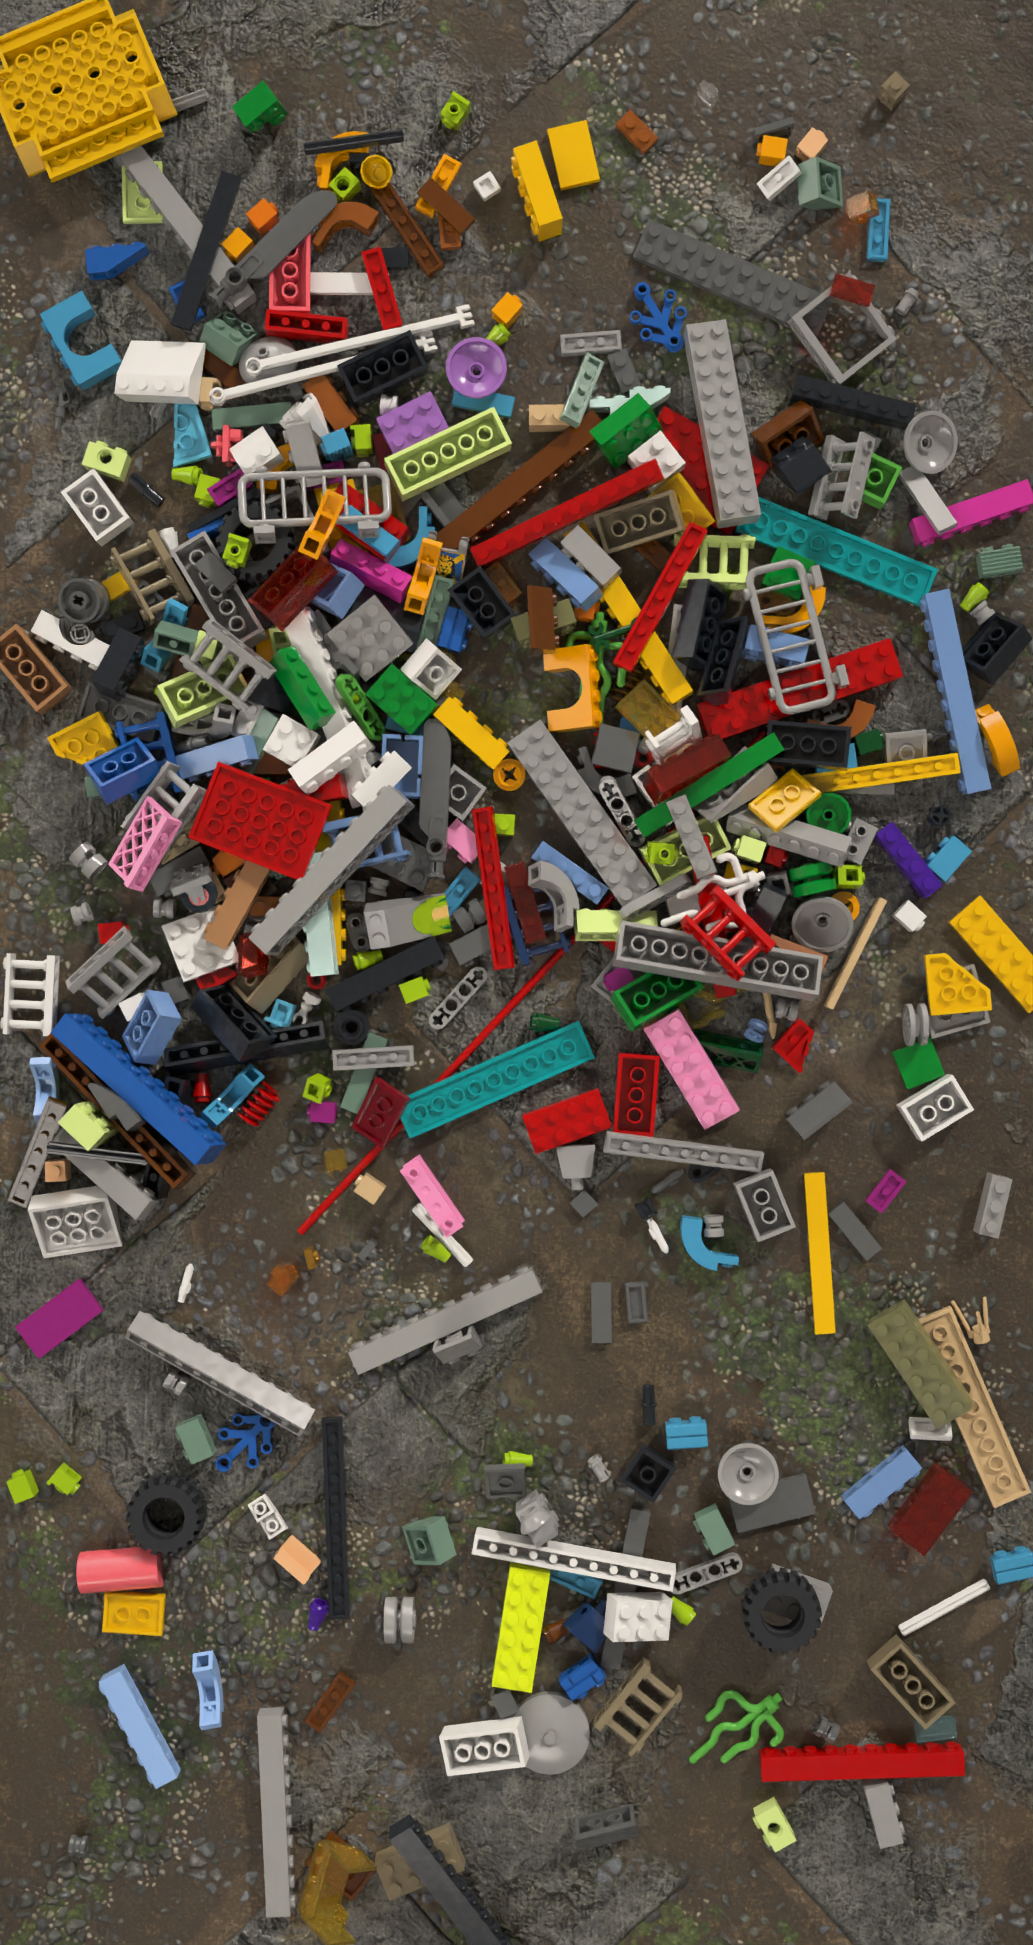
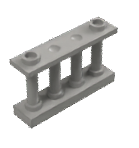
M859 432L857 442L845 443V441L833 435H826L822 457L830 467L831 472L815 482L808 515L820 521H827L829 511L841 510V513L857 519L875 445V438L864 432ZM855 451L853 462L841 463L843 452ZM839 471H850L848 482L836 483ZM834 491H846L843 502L831 503Z
M207 620L202 626L206 631V636L191 657L186 654L179 661L183 663L185 669L195 672L231 700L232 705L236 709L247 711L252 706L247 699L262 678L270 679L277 672V669L215 620ZM217 639L223 644V648L210 667L206 669L198 661L211 642ZM233 652L239 656V662L227 679L222 682L214 674L228 654ZM250 665L255 669L256 674L241 695H239L230 687L245 666Z
M169 761L160 768L157 776L132 811L125 817V821L121 825L123 829H129L147 796L152 797L156 802L159 798L163 799L174 809L171 816L182 822L167 851L201 806L206 793V789L193 784L190 787L177 775L181 767ZM171 781L186 793L180 803L165 791ZM152 805L148 809L149 815L152 814ZM142 822L138 826L139 832L142 831Z
M125 926L65 981L67 988L73 994L77 990H82L99 1005L97 1011L102 1019L106 1015L112 1014L118 1003L128 996L150 974H154L159 969V965H161L158 956L154 955L149 959L131 943L133 937ZM122 948H126L143 964L137 972L134 973L116 956ZM107 962H111L129 978L121 987L102 971V967ZM92 976L98 977L114 992L107 1000H104L87 985V981Z

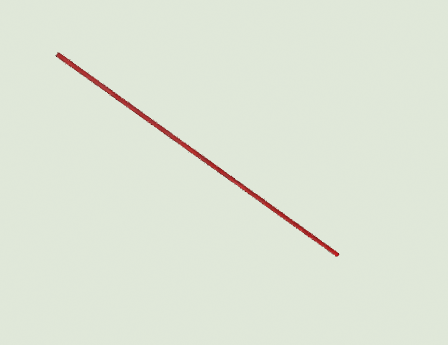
M762 730L746 748L767 737V734ZM691 808L693 814H695L697 811ZM674 824L667 833L676 829V825ZM642 859V860H641V863L643 864L644 867H646V864H645L644 860ZM610 893L595 910L607 909L615 900L613 894ZM575 932L569 937L571 946L576 942ZM563 948L558 949L434 1083L452 1076L565 954ZM400 1119V1121H399V1123H398V1125H397V1127H396V1129H395V1131H394V1133H393V1135H392L390 1141H391V1140L398 1134V1132L404 1127L403 1122H402L401 1119ZM375 1145L297 1231L304 1235L383 1149Z

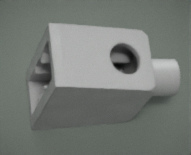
M565 1144L557 1146L556 1149L563 1179H571V1190L584 1189L583 1178H591L595 1144Z

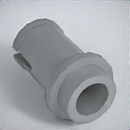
M913 288L905 290L904 297L895 308L897 313L902 316H906L913 303L919 300V293Z
M594 1455L588 1459V1467L593 1469L600 1482H604L611 1476L602 1462V1457Z

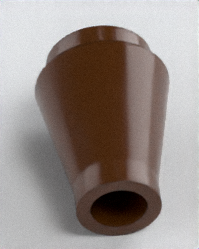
M568 1617L547 1624L542 1629L549 1644L556 1643L569 1632L562 1625Z

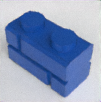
M447 606L437 648L456 654H461L462 650H466L468 638H465L467 630L471 631L473 625L462 610Z
M591 1652L559 1675V1682L572 1701L576 1698L580 1700L588 1694V1690L592 1687H600L605 1681L606 1674Z

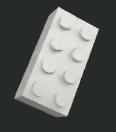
M522 1716L444 1726L439 1736L447 1776L526 1767L530 1756Z

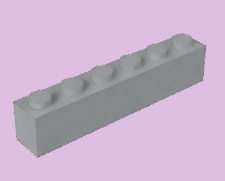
M745 804L729 813L726 832L739 836L745 835L765 842L768 845L841 868L849 854L852 837L794 819L776 833L749 810L748 805Z
M64 1128L61 1129L53 1141L81 1145ZM64 1155L135 1220H145L159 1202L154 1196L155 1193L151 1189L143 1187L140 1184V1179L132 1174L130 1175L126 1171L127 1168L120 1162Z

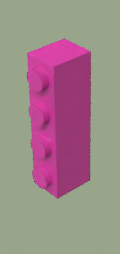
M341 538L330 554V563L351 572L365 586L400 604L407 595L412 576Z

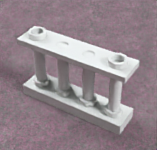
M688 705L680 709L682 715L680 721L656 737H653L649 730L645 732L647 737L645 743L650 749L654 761L652 766L657 773L661 772L664 777L668 776L666 766L690 750H695L698 756L705 752L699 721Z
M7 953L3 961V967L6 969L4 1017L0 1021L3 1034H12L13 1028L41 1029L43 1036H48L57 1025L60 956L47 955V959L44 961L16 960V954ZM15 968L44 969L46 971V979L43 981L15 980ZM14 989H43L45 991V999L42 1001L14 1000ZM13 1009H42L44 1011V1019L41 1021L13 1020Z

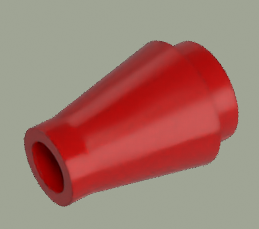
M196 1074L192 1096L194 1103H210L212 1092L208 1074Z

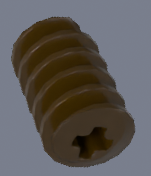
M636 664L632 673L626 671L625 685L623 687H618L617 681H614L613 685L616 688H610L609 692L612 695H607V697L619 704L630 705L631 703L627 698H634L631 690H638L634 684H641L642 682L638 676H645L642 667Z

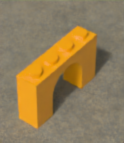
M583 644L555 649V654H543L544 671L557 673L574 670L582 681V694L575 705L567 709L547 711L549 732L561 733L599 728L602 721V713L599 706L601 694L598 690L600 675L597 670L596 661L598 660V655L595 652V646Z

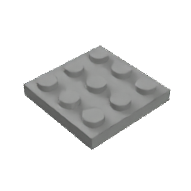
M375 594L327 632V635L342 654L347 656L359 668V675L365 682L413 645V642Z

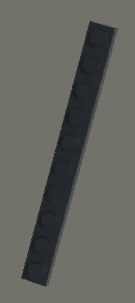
M343 1416L322 1417L329 1620L350 1619Z

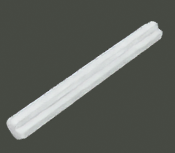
M982 1579L903 1622L898 1627L902 1635L907 1636L990 1590V1586L985 1579Z

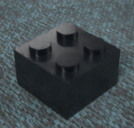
M641 1441L619 1473V1479L622 1483L654 1503L676 1471L675 1463Z

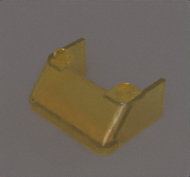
M328 1839L319 1840L316 1843L299 1901L298 1911L303 1921L325 1945L355 1944L356 1940L345 1929L348 1913L341 1905L349 1873L376 1870L377 1866L359 1848Z

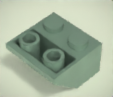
M225 310L205 324L199 343H205V349L230 366H233L240 361L243 352L255 341L259 332L253 329L251 325L238 319L233 313Z

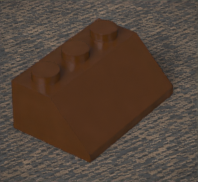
M799 400L751 433L758 452L764 461L769 464V468L774 474L775 471L770 459L797 439L804 436L815 447L825 441L813 408L802 400Z
M528 585L527 600L531 655L555 654V648H559V635L554 633V627H558V616L553 615V607H557L556 594H552V588Z

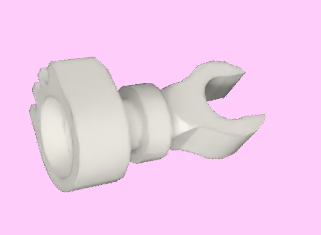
M307 990L302 997L305 1002L301 1003L300 1006L302 1008L293 1016V1022L300 1015L303 1017L302 1024H306L308 1012L313 1008L312 1005H319L322 997Z

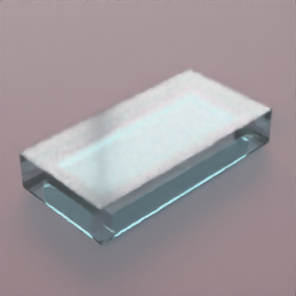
M953 1715L939 1717L926 1730L917 1720H913L917 1743L957 1738Z

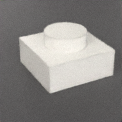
M491 171L473 181L474 187L484 202L501 192V187Z

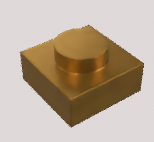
M314 1245L306 1247L303 1251L308 1270L317 1268L318 1262H320L318 1250L314 1249Z

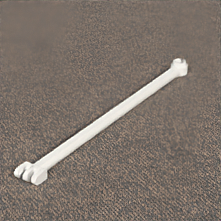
M468 304L456 307L455 314L261 360L252 357L246 361V372L251 376H258L262 370L388 341L408 330L413 335L455 324H460V328L464 329L474 326L475 323L474 320L465 321L472 318V313H463L469 311L470 306ZM256 366L258 369L256 371H252L250 367Z
M431 330L419 333V339L415 340L419 349L423 350L424 355L438 351L437 346L433 345L436 343L435 339L430 338L433 336ZM355 356L224 390L216 387L210 391L209 399L213 405L222 406L226 400L337 372L339 371L337 365ZM215 393H220L221 396H220V397H215L214 394H215Z

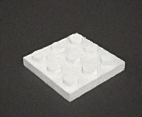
M217 906L212 907L206 912L195 913L162 926L184 983L241 962L234 942H232L228 950H224L204 939L206 934L203 932L209 922L212 923L216 917L213 914Z

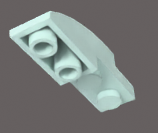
M638 386L629 391V398H625L623 395H617L611 399H605L604 396H596L589 400V411L593 409L595 413H609L611 415L637 393L654 409L669 399L670 388L655 386L653 389H645L643 386Z

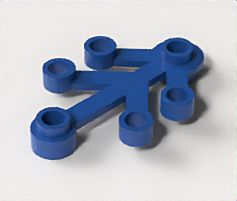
M645 282L638 283L634 288V296L637 300L644 301L653 318L643 316L639 311L635 310L630 314L629 320L631 324L658 328L664 334H654L651 329L643 328L640 332V339L643 342L651 341L664 344L665 349L671 353L680 351L684 344L680 331L683 320L686 318L687 310L682 306L677 307L674 313L676 320L673 330L668 325L672 303L676 300V292L669 289L664 293L665 302L661 314L650 296L649 285ZM644 287L646 291L641 293L639 288ZM672 294L674 298L668 299L666 295ZM682 311L684 315L680 317L677 315V312ZM637 315L639 319L635 321L632 319V316ZM648 332L650 336L645 338L642 334ZM676 339L677 344H672L670 340Z
M238 1412L232 1417V1423L235 1426H240L243 1423L256 1425L252 1429L230 1430L228 1427H222L219 1430L218 1437L221 1440L242 1438L227 1454H222L217 1458L215 1465L220 1472L228 1471L233 1464L232 1460L247 1445L249 1456L247 1466L249 1468H256L260 1460L257 1456V1434L261 1430L263 1432L262 1453L269 1454L274 1447L271 1442V1428L276 1423L271 1420L265 1422L260 1414L243 1415ZM240 1416L242 1421L236 1422L235 1417ZM221 1431H227L228 1436H222ZM268 1444L270 1450H265L264 1445ZM222 1459H227V1460H228V1464H227V1465L222 1464L221 1460H222ZM250 1459H255L257 1463L255 1465L251 1464Z

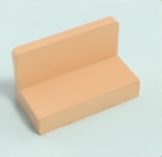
M293 1535L277 1550L273 1558L303 1585L321 1563V1559Z

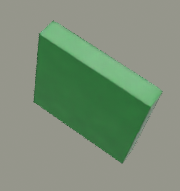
M930 1037L928 1038L927 1045L920 1046L918 1042H915L913 1046H905L892 1052L907 1090L945 1075Z

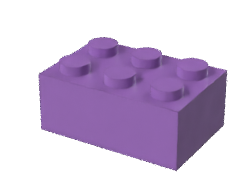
M431 391L376 418L378 427L392 455L449 428Z

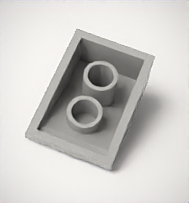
M471 1324L435 1340L432 1350L443 1364L447 1362L453 1364L460 1361V1357L464 1355L470 1357L478 1354L482 1344L474 1324Z

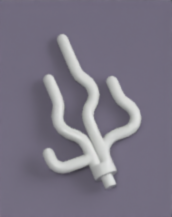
M723 853L716 857V862L729 861L736 877L725 879L715 874L701 878L695 886L678 892L677 898L681 900L701 892L707 884L713 882L724 887H730L724 891L729 896L735 895V902L746 912L743 894L748 889L759 886V881L766 879L763 871L756 873L752 870L743 874L737 857L731 853ZM692 909L665 918L661 921V926L667 927L678 923L686 914L693 918L700 911ZM720 920L707 924L705 927L706 931L709 932ZM730 922L725 928L732 929L738 926L734 922Z

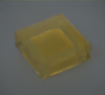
M345 1148L324 1151L327 1171L348 1168Z

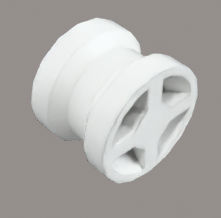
M386 394L381 395L380 415L398 408V395H393L392 397H388Z

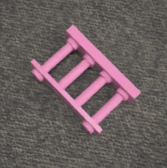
M417 1155L404 1164L400 1172L444 1236L447 1238L462 1228V1223L465 1219L421 1155Z

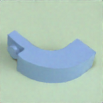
M51 1057L30 1058L29 1065L36 1086V1101L33 1112L36 1125L39 1122L48 1097L51 1096L60 1100L58 1068L56 1064L52 1063Z
M213 1650L194 1653L192 1673L199 1689V1727L201 1730L221 1727L224 1703L220 1670Z

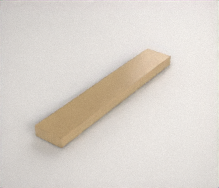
M876 898L823 1004L825 1007L834 1009L887 900Z

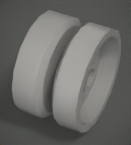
M385 1597V1643H396L399 1630L403 1643H414L416 1630L414 1597H403L401 1610H399L397 1597Z

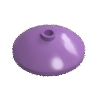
M481 337L465 339L455 345L448 355L446 362L447 378L451 386L465 397L474 399L488 397L501 387L506 377L507 364L502 350L488 339ZM478 370L480 374L474 375L473 372Z

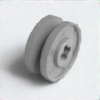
M925 1003L917 1005L916 1013L912 1004L904 1005L902 1027L906 1046H913L916 1037L920 1046L927 1045L929 1017Z

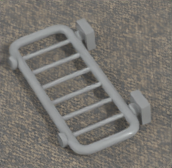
M360 462L358 468L281 472H268L267 467L258 466L255 468V473L245 474L238 481L239 518L243 525L254 529L255 544L276 543L275 527L311 526L315 518H308L305 479L322 478L324 496L327 489L326 478L342 477L343 496L347 497L344 503L345 516H339L336 525L358 524L359 540L379 537V523L386 521L392 512L390 479L384 470L370 468V463ZM363 476L365 515L349 516L346 477ZM367 476H378L382 480L384 510L378 515L369 514ZM301 479L303 518H287L285 480ZM281 480L283 519H266L264 481ZM250 481H260L262 520H251L247 517L246 484Z
M787 559L751 569L746 576L747 588L743 589L744 600L751 603L772 688L768 689L769 698L771 701L775 700L779 710L786 714H796L827 706L835 699V685H837V689H842L850 684L845 664L836 666L833 669V673L831 672L810 585L812 591L821 589L824 585L820 566H811L806 574L803 564L795 559ZM789 567L795 568L798 572L799 580L760 590L755 589L754 578L757 575ZM801 584L804 600L764 610L760 609L757 594ZM806 604L809 620L766 630L762 614ZM811 623L814 635L813 640L771 650L767 634ZM816 643L819 655L818 660L776 670L772 654ZM821 663L825 679L781 690L778 673ZM826 683L828 694L823 699L794 706H787L784 702L783 693Z

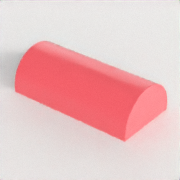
M311 233L269 274V309L310 314Z
M141 1547L80 1552L76 1571L79 1592L87 1594L163 1587L161 1552L154 1555L151 1554L152 1550L147 1548L145 1551Z

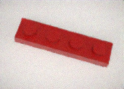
M381 247L361 252L383 330L403 326Z

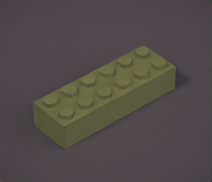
M905 1299L870 1319L869 1329L937 1429L972 1410V1398Z

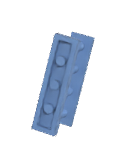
M360 815L327 822L322 833L328 834L331 837L333 846L334 840L340 834V831L348 829L351 820ZM398 825L391 832L395 853L383 855L380 844L374 850L375 857L366 859L358 868L391 860L402 862L406 861L408 856H412L411 851H403Z

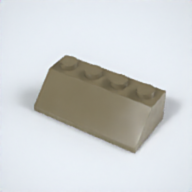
M295 936L277 956L265 955L259 950L238 976L233 979L230 985L248 1005L263 1014L292 979L297 976L307 961H309V954L305 951L304 942Z

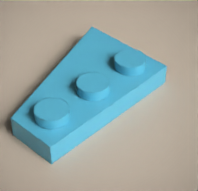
M174 404L175 441L173 467L178 468L213 457L197 404Z

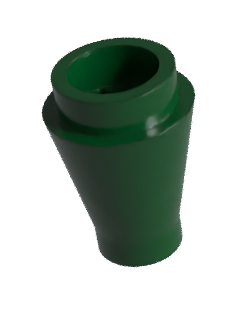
M538 1012L530 1016V1030L541 1032L559 1029V1018Z

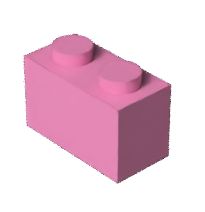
M456 818L448 827V849L454 848L459 852L457 857L465 864L467 861L472 864L478 857L475 834Z

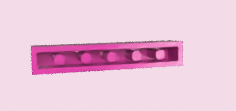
M1028 479L948 506V510L957 522V527L941 535L936 533L925 515L913 518L908 524L916 546L923 545V547L934 544L936 539L942 538V540L952 538L956 532L961 531V534L972 531L974 526L980 525V527H984L993 523L992 520L999 518L1001 521L1011 517V514L1018 511L1019 514L1031 510L1033 492Z

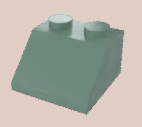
M819 157L811 158L797 165L802 172L796 178L798 182L799 206L810 210L843 207L840 166Z
M432 1516L402 1526L414 1565H441L457 1555L445 1516Z

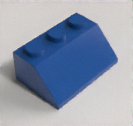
M138 737L83 764L97 792L106 804L151 783L159 773L156 759Z

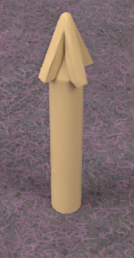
M763 993L768 1031L772 1039H774L777 1023H775L772 997L771 994Z

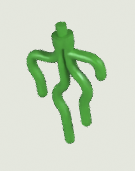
M596 612L595 620H591L592 630L598 632L600 630L598 624L601 622L604 626V633L607 630V621L604 620V613ZM588 631L573 632L566 641V647L574 646L576 639L590 640L589 645L595 646L593 636ZM606 640L610 645V650H620L623 644L622 642ZM604 645L598 647L600 653L596 661L597 670L603 677V686L599 690L601 694L599 706L602 713V724L605 697L612 683L610 673L603 664ZM619 668L617 675L618 687L625 685L626 670ZM580 678L579 699H580L581 694H582V681H581V678Z
M727 1690L718 1697L715 1707L706 1714L705 1720L707 1722L715 1719L723 1710L726 1700L731 1698L736 1700L749 1713L736 1723L723 1722L718 1724L712 1730L710 1739L689 1757V1762L695 1764L717 1743L721 1732L740 1731L750 1722H752L749 1740L735 1744L720 1758L723 1764L731 1760L740 1751L749 1750L754 1747L758 1741L759 1727L765 1720L776 1732L775 1737L770 1741V1745L772 1747L778 1746L783 1740L784 1731L772 1714L779 1709L778 1703L783 1700L780 1694L776 1693L773 1697L768 1695L760 1703L750 1704L737 1691Z

